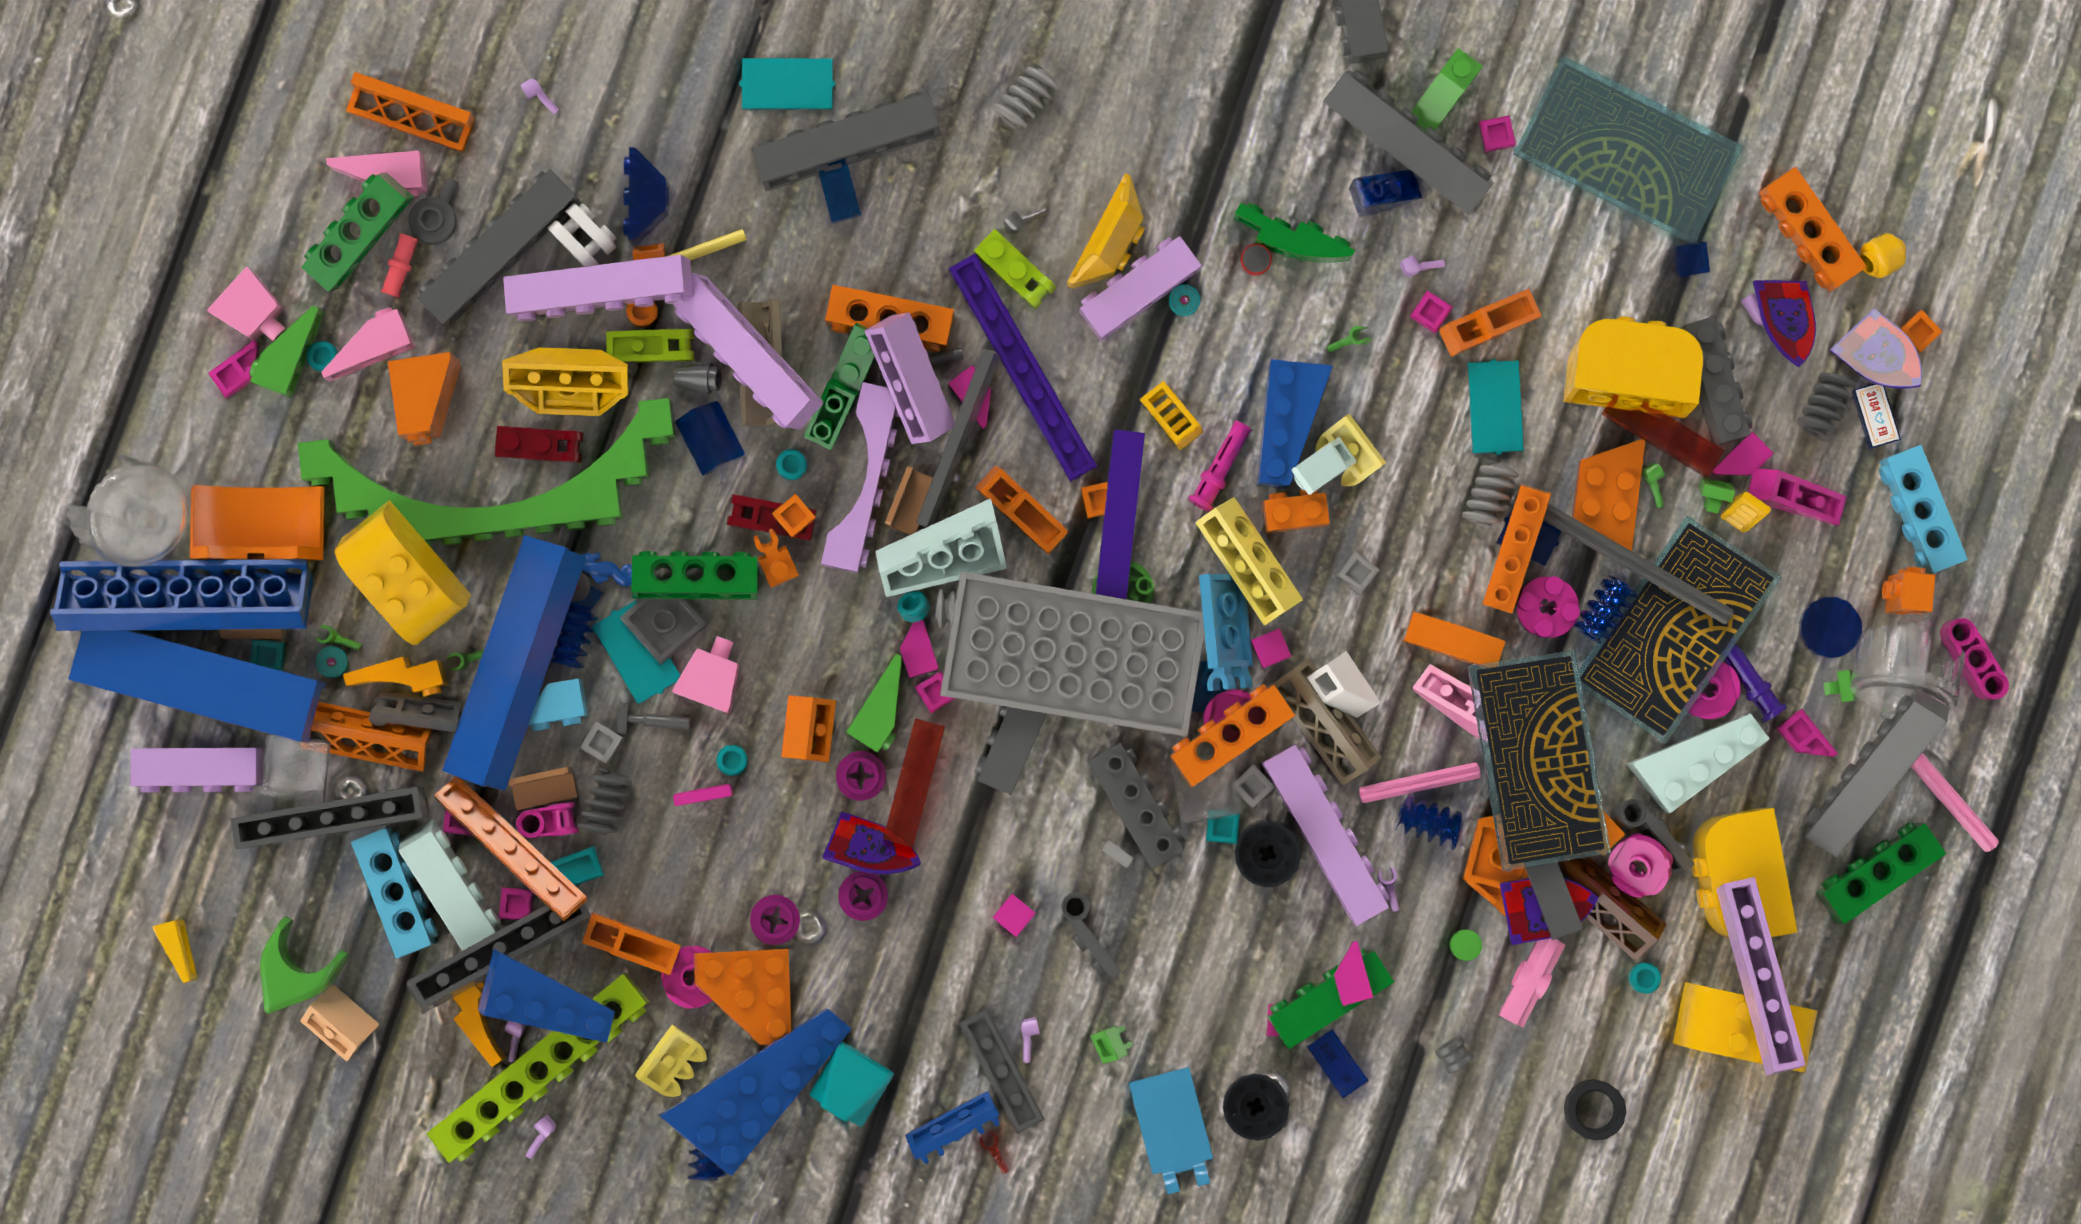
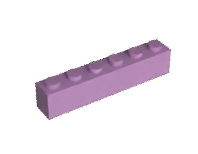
M682 255L503 277L506 314L517 317V321L520 322L536 320V315L546 314L547 318L565 317V312L576 311V314L595 313L594 308L605 307L607 311L623 310L625 304L635 303V307H650L657 300H665V303L668 304L683 302V297L693 296L691 262L689 258Z
M692 273L693 296L683 297V302L673 304L677 308L675 310L676 315L684 322L691 323L696 329L694 334L705 344L709 343L714 348V356L735 371L733 376L738 382L750 387L754 392L753 398L760 405L768 407L774 413L772 418L779 426L784 429L788 427L800 430L824 402L708 277Z
M1296 744L1261 764L1354 926H1358L1388 909L1389 906L1386 901L1390 897L1381 882L1377 885L1375 884L1370 875L1374 872V869L1365 855L1363 857L1359 856L1355 849V846L1359 843L1351 829L1345 830L1339 819L1343 818V815L1334 801L1329 803L1323 792L1328 790L1319 774L1314 776L1308 767L1312 763L1304 747L1298 749Z
M1755 877L1725 883L1717 888L1716 891L1766 1076L1803 1067L1806 1065Z

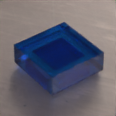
M1706 241L1674 246L1678 277L1710 272Z

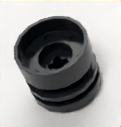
M1271 819L1256 821L1247 826L1238 837L1235 848L1236 865L1242 876L1252 884L1262 887L1279 886L1290 880L1298 869L1301 859L1299 841L1294 832L1282 822ZM1271 844L1274 846L1273 852L1276 856L1275 858L1269 857L1267 861L1263 860V853L1259 849L1261 846L1266 848Z
M1252 1073L1241 1076L1230 1084L1224 1095L1222 1108L1226 1122L1236 1134L1245 1139L1260 1141L1271 1138L1283 1128L1288 1119L1289 1102L1287 1094L1279 1082L1267 1075ZM1257 1097L1261 1099L1260 1104L1264 1106L1263 1112L1257 1111L1254 1116L1250 1114L1251 1109L1246 1107L1248 1101L1253 1102Z

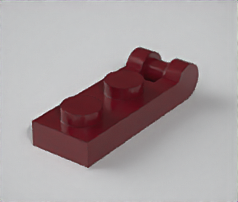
M497 426L494 456L496 458L581 464L582 454L579 453L580 442H583L584 432ZM560 441H568L567 452H559Z
M732 494L730 504L733 505L731 516L727 517L726 525L769 533V530L773 529L777 535L791 537L772 514L783 503ZM745 507L754 508L752 519L743 518ZM809 509L816 517L817 510ZM815 520L793 538L811 541Z

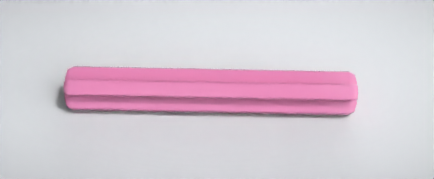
M1922 753L1911 768L1983 851L1990 852L1999 844V840Z
M1474 762L1362 786L1359 788V796L1362 803H1368L1479 779L1481 772L1478 763Z

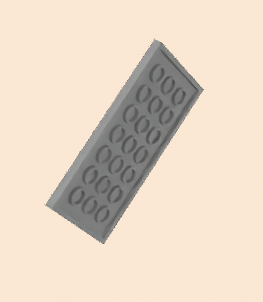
M960 572L940 696L1187 737L1204 637L1203 612Z

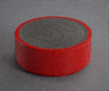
M1261 244L1247 246L1240 258L1242 269L1252 276L1264 274L1272 262L1270 251Z

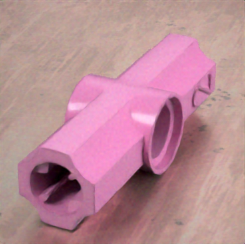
M1551 938L1535 942L1526 961H1522L1512 979V988L1500 1009L1499 1016L1522 1028L1524 1027L1537 1000L1541 999L1548 989L1552 979L1551 972L1566 944Z

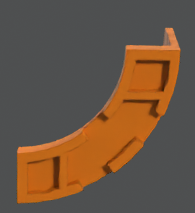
M192 486L190 559L248 560L249 556V560H323V486L282 488Z

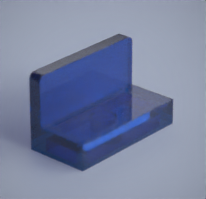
M718 401L693 408L675 421L702 476L710 474L723 464L745 455Z

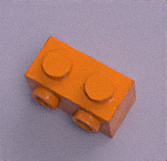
M1300 490V496L1287 497V492L1269 494V500H1264L1261 504L1265 534L1327 527L1330 524L1326 493H1318V490L1309 495L1306 490Z
M1907 567V569H1899L1897 574L1888 576V581H1884L1882 587V598L1886 599L1885 613L1911 616L1931 613L1933 611L1936 575L1926 574L1925 568Z
M788 695L781 757L829 763L836 700Z

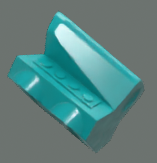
M842 1041L809 1095L821 1103L820 1106L843 1121H850L863 1127L895 1073Z

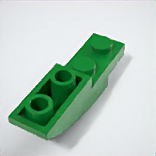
M1248 202L1247 205L1240 203L1233 217L1234 220L1259 233L1254 244H1261L1270 252L1284 257L1317 263H1336L1350 261L1355 252L1354 249L1350 248L1351 243L1339 236H1335L1333 239L1324 234V229L1314 222L1308 221L1306 224L1301 221L1296 231L1290 229L1291 225L1278 217L1272 220L1263 215L1264 210L1253 203Z
M859 323L854 325L832 377L827 382L820 399L824 403L813 414L804 434L805 438L829 450L833 449L860 395L862 383L866 382L875 362V355L864 331L868 328Z

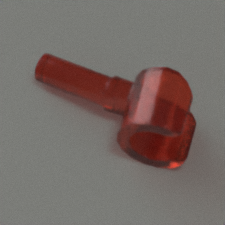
M991 1132L995 1138V1143L991 1147H987L982 1137H980L979 1142L982 1148L990 1151L1002 1174L1007 1173L1009 1169L998 1148L999 1137Z

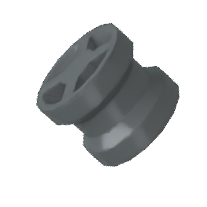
M1461 1035L1446 1042L1435 1051L1437 1057L1443 1059L1446 1063L1445 1069L1448 1074L1462 1068L1475 1057L1471 1051L1466 1050L1464 1047V1039Z

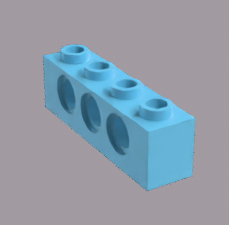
M1922 445L1879 461L1881 465L1879 468L1880 477L1885 485H1889L1893 495L1890 497L1892 507L1902 517L1904 522L1902 531L1906 540L1913 544L1916 552L1914 554V561L1917 567L1925 568L1926 574H1933L1968 560ZM1905 475L1911 476L1914 480L1915 486L1912 491L1906 489L1903 485ZM1917 503L1923 505L1926 509L1924 519L1918 518L1915 514L1914 509ZM1929 532L1937 536L1938 544L1935 548L1927 544L1926 536Z
M384 828L351 841V844L397 959L436 944L434 937L438 936L433 920L431 918L427 920L423 910L426 907L425 898L420 889H415L412 882L415 876L398 851L401 842L399 833L397 831L393 832L392 828ZM383 854H388L392 859V867L386 872L378 864L379 858ZM394 883H399L404 890L402 898L398 901L394 900L390 895V887ZM405 912H410L415 918V924L410 930L405 929L401 924V917Z

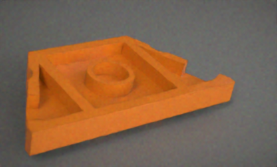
M1643 439L1579 461L1572 512L1574 519L1632 551L1646 441Z
M1501 814L1477 819L1462 879L1506 917L1500 883L1528 879L1523 863L1509 864Z

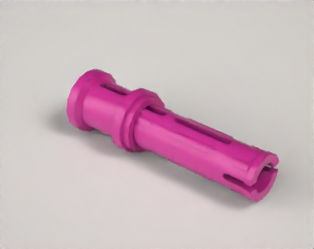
M1234 421L1208 471L1205 470L1201 473V481L1193 495H1189L1187 500L1207 512L1213 510L1212 504L1220 490H1224L1226 486L1224 479L1245 440L1252 431L1250 427L1239 421Z

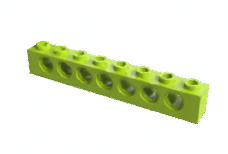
M627 972L593 998L605 1006L611 1001L617 1002L622 1008L621 1016L612 1021L607 1043L622 1032L619 1026L629 1019L634 1023L647 1012L644 1006L650 1002ZM552 1031L433 1127L426 1135L449 1163L455 1159H458L461 1163L476 1151L472 1147L482 1138L486 1143L500 1131L497 1127L498 1124L505 1119L512 1122L525 1110L521 1106L530 1098L535 1103L549 1092L546 1086L551 1081L556 1079L560 1083L574 1071L570 1067L579 1059L584 1063L596 1054L598 1050L595 1046L601 1041ZM561 1041H566L572 1046L573 1052L570 1058H563L558 1054L557 1047ZM536 1061H541L547 1065L548 1074L545 1078H539L534 1074L533 1065ZM512 1081H517L523 1086V1095L520 1098H514L509 1093L508 1087ZM487 1101L497 1104L499 1113L496 1118H490L485 1114L484 1105ZM462 1121L470 1122L473 1125L474 1134L471 1138H466L460 1133L459 1127Z

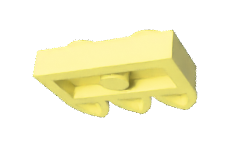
M1350 414L1325 431L1316 443L1315 450L1317 452L1331 441L1340 437L1357 461L1343 473L1341 479L1342 486L1357 485L1386 464V461Z
M672 1024L635 1076L638 1080L664 1096H680L681 1089L674 1078H693L694 1072L687 1060L692 1062L706 1061V1052L696 1039Z

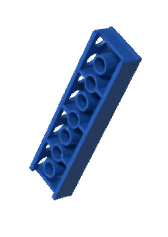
M524 535L442 771L483 787L489 786L503 791L506 790L586 560L585 556L569 551V548Z
M307 559L60 561L59 568L61 574L54 609H51L50 612L57 631L307 629L314 575L311 574ZM259 568H265L272 571L273 573L261 574L256 572L255 570ZM289 568H297L302 570V573L293 574L286 570ZM139 569L147 572L148 575H137L131 571ZM172 569L179 574L169 575L162 572V570ZM204 569L209 571L211 574L201 575L195 573L193 570ZM236 569L239 570L241 574H229L224 570ZM79 570L86 575L76 576L69 573V571ZM111 570L114 571L116 575L109 576L102 574L100 571Z
M129 630L82 631L68 678L71 681L305 743H310L311 737H309L319 697L322 688L325 689L326 682Z

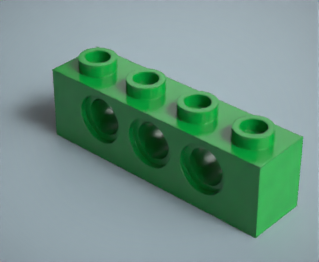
M387 172L369 176L361 186L364 189L362 194L358 198L353 197L342 209L345 213L338 222L334 220L323 232L326 236L319 245L315 243L304 255L307 260L301 268L328 292L339 289L414 199V196ZM371 199H375L380 205L378 215L370 211L369 203ZM352 222L357 223L361 229L359 238L354 237L350 232ZM333 245L341 250L342 256L340 261L335 260L331 255Z
M641 551L639 555H632V599L757 600V557H751V553L735 552L732 556H720L718 552H703L701 556H689L688 552L674 551L670 553V556H657V552ZM666 568L672 572V576L668 580L661 581L655 577L656 571ZM691 569H699L704 575L700 580L692 581L687 578L686 573ZM722 569H730L735 576L730 581H722L718 578L717 574Z
M1913 821L1906 823L1897 830L1899 834L1891 841H1888V839L1880 841L1871 848L1874 853L1865 859L1862 856L1854 859L1846 865L1848 871L1839 877L1837 874H1834L1821 883L1823 888L1817 891L1816 894L1837 924H1846L1946 855V852L1926 823L1914 824ZM1904 844L1910 849V857L1905 862L1898 855L1900 847ZM1878 862L1882 863L1885 867V874L1881 879H1877L1873 874V867ZM1852 880H1856L1860 886L1859 893L1855 897H1852L1847 890L1848 884Z

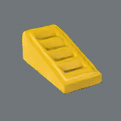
M1164 380L1139 399L1179 450L1185 448L1204 432L1198 421ZM1166 394L1168 398L1154 408L1152 404ZM1174 404L1176 407L1162 418L1160 414ZM1180 414H1182V415L1184 416L1181 420H1179V421H1178L1176 424H1174L1172 427H1170V426L1168 425V424H1169L1170 422H1172L1175 418H1177ZM1188 424L1191 425V426H1189L1186 430H1184L1181 434H1179L1178 436L1176 435L1179 431H1181L1183 428H1185Z
M1743 492L1734 496L1732 503L1729 502L1720 516L1721 519L1742 533H1745L1767 516L1771 509L1767 504L1749 492Z
M183 919L152 926L182 982L186 983L197 980L198 975Z

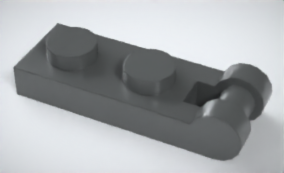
M380 691L375 695L374 707L371 709L369 721L376 726L393 723L456 732L462 712V702Z

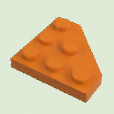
M788 949L694 953L695 985L711 998L735 1023L742 1027L754 1041L760 1045L771 1044L791 1032Z

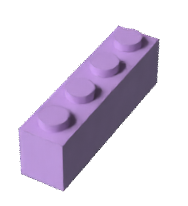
M1180 236L1175 240H1172L1171 237L1167 238L1156 247L1158 252L1150 258H1147L1146 255L1142 256L1131 265L1133 270L1125 276L1121 273L1117 274L1106 283L1107 289L1100 294L1094 291L1081 301L1083 306L1080 307L1079 313L1100 342L1200 271L1202 265Z
M910 312L889 316L864 330L911 444L931 442L951 430L955 423L951 409L947 405L940 388V382L933 371L928 353L924 349Z
M263 748L131 749L130 786L140 787V793L160 792V786H172V792H191V786H203V792H222V786H234V792H253L254 786H263Z

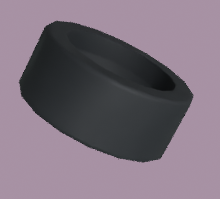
M1596 1079L1585 1080L1572 1087L1566 1096L1564 1104L1565 1119L1571 1129L1580 1136L1595 1141L1608 1139L1618 1133L1624 1124L1627 1113L1625 1100L1619 1090L1607 1082ZM1593 1091L1604 1093L1609 1097L1613 1105V1115L1608 1124L1595 1129L1581 1123L1577 1115L1579 1100L1583 1095Z

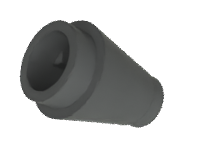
M713 363L682 368L677 367L675 369V386L709 394L720 390L722 381L721 368L714 366Z

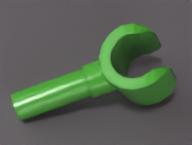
M1353 327L1349 332V336L1327 346L1329 353L1353 343L1357 345L1369 344L1372 337L1359 339L1360 331L1368 327Z
M1652 463L1643 469L1642 476L1652 489L1656 508H1660L1664 504L1657 480L1664 477L1665 474L1660 464Z
M320 626L321 628L328 629L330 634L326 640L316 637L318 642L326 645L341 644L360 651L361 643L339 635L337 630L331 626Z
M484 649L468 654L462 652L449 654L447 659L456 658L457 656L461 659L460 666L451 670H465L469 663L481 659Z

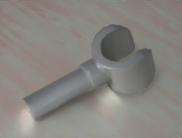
M1043 208L1021 218L1014 211L1005 218L1003 224L1011 233L1016 234L1030 222L1048 215L1046 208Z

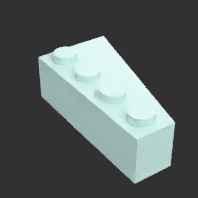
M991 498L875 551L886 597L959 580L960 572L982 575L1007 569Z
M1746 714L1639 759H1635L1626 763V765L1662 813H1671L1767 742L1769 737L1752 714Z
M433 818L403 836L398 851L463 951L498 932L499 928L497 926L500 925V921L492 908L487 910L482 901L484 896L475 882L472 883L466 874L467 869L458 856L456 857L450 847L448 838L440 830Z

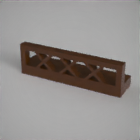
M1584 852L1565 855L1559 858L1557 862L1560 870L1570 877L1571 881L1584 886L1598 897L1594 908L1586 919L1636 961L1659 940L1667 924L1636 897L1621 891L1614 884L1612 876ZM1603 913L1613 914L1618 919L1619 925L1608 924L1603 919ZM1626 934H1636L1644 943L1636 948L1627 940Z

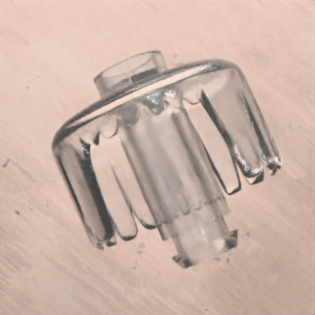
M121 454L117 458L127 464H123L122 467L113 470L111 474L103 478L101 483L95 486L90 495L88 507L70 504L67 506L66 513L72 522L70 528L73 534L79 538L82 546L115 564L127 567H141L161 560L176 547L186 528L188 503L181 484L170 472L134 455Z
M1905 614L1899 619L1897 626L1893 628L1890 638V627L1888 625L1881 626L1876 635L1874 627L1868 629L1867 632L1861 633L1857 642L1850 689L1854 697L1861 703L1881 711L1880 716L1884 720L1887 717L1892 719L1897 712L1895 709L1901 698L1905 694L1910 696L1916 688L1947 706L1950 713L1956 707L1959 699L1966 657L1965 652L1962 650L1956 662L1953 659L1948 660L1945 664L1944 672L1942 662H1934L1930 672H1928L1933 640L1932 635L1929 633L1934 630L1932 622L1928 617L1922 615Z

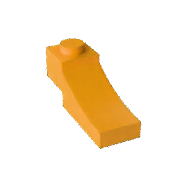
M399 657L343 674L345 684L348 687L371 683H399L411 686L413 693H422L423 697L439 694L442 692L440 687L448 685L442 661L439 660L411 667L409 658Z
M482 981L453 997L463 1010L453 1019L489 1065L494 1067L502 1062L506 1056L495 1041L486 1016L478 1011L485 981Z

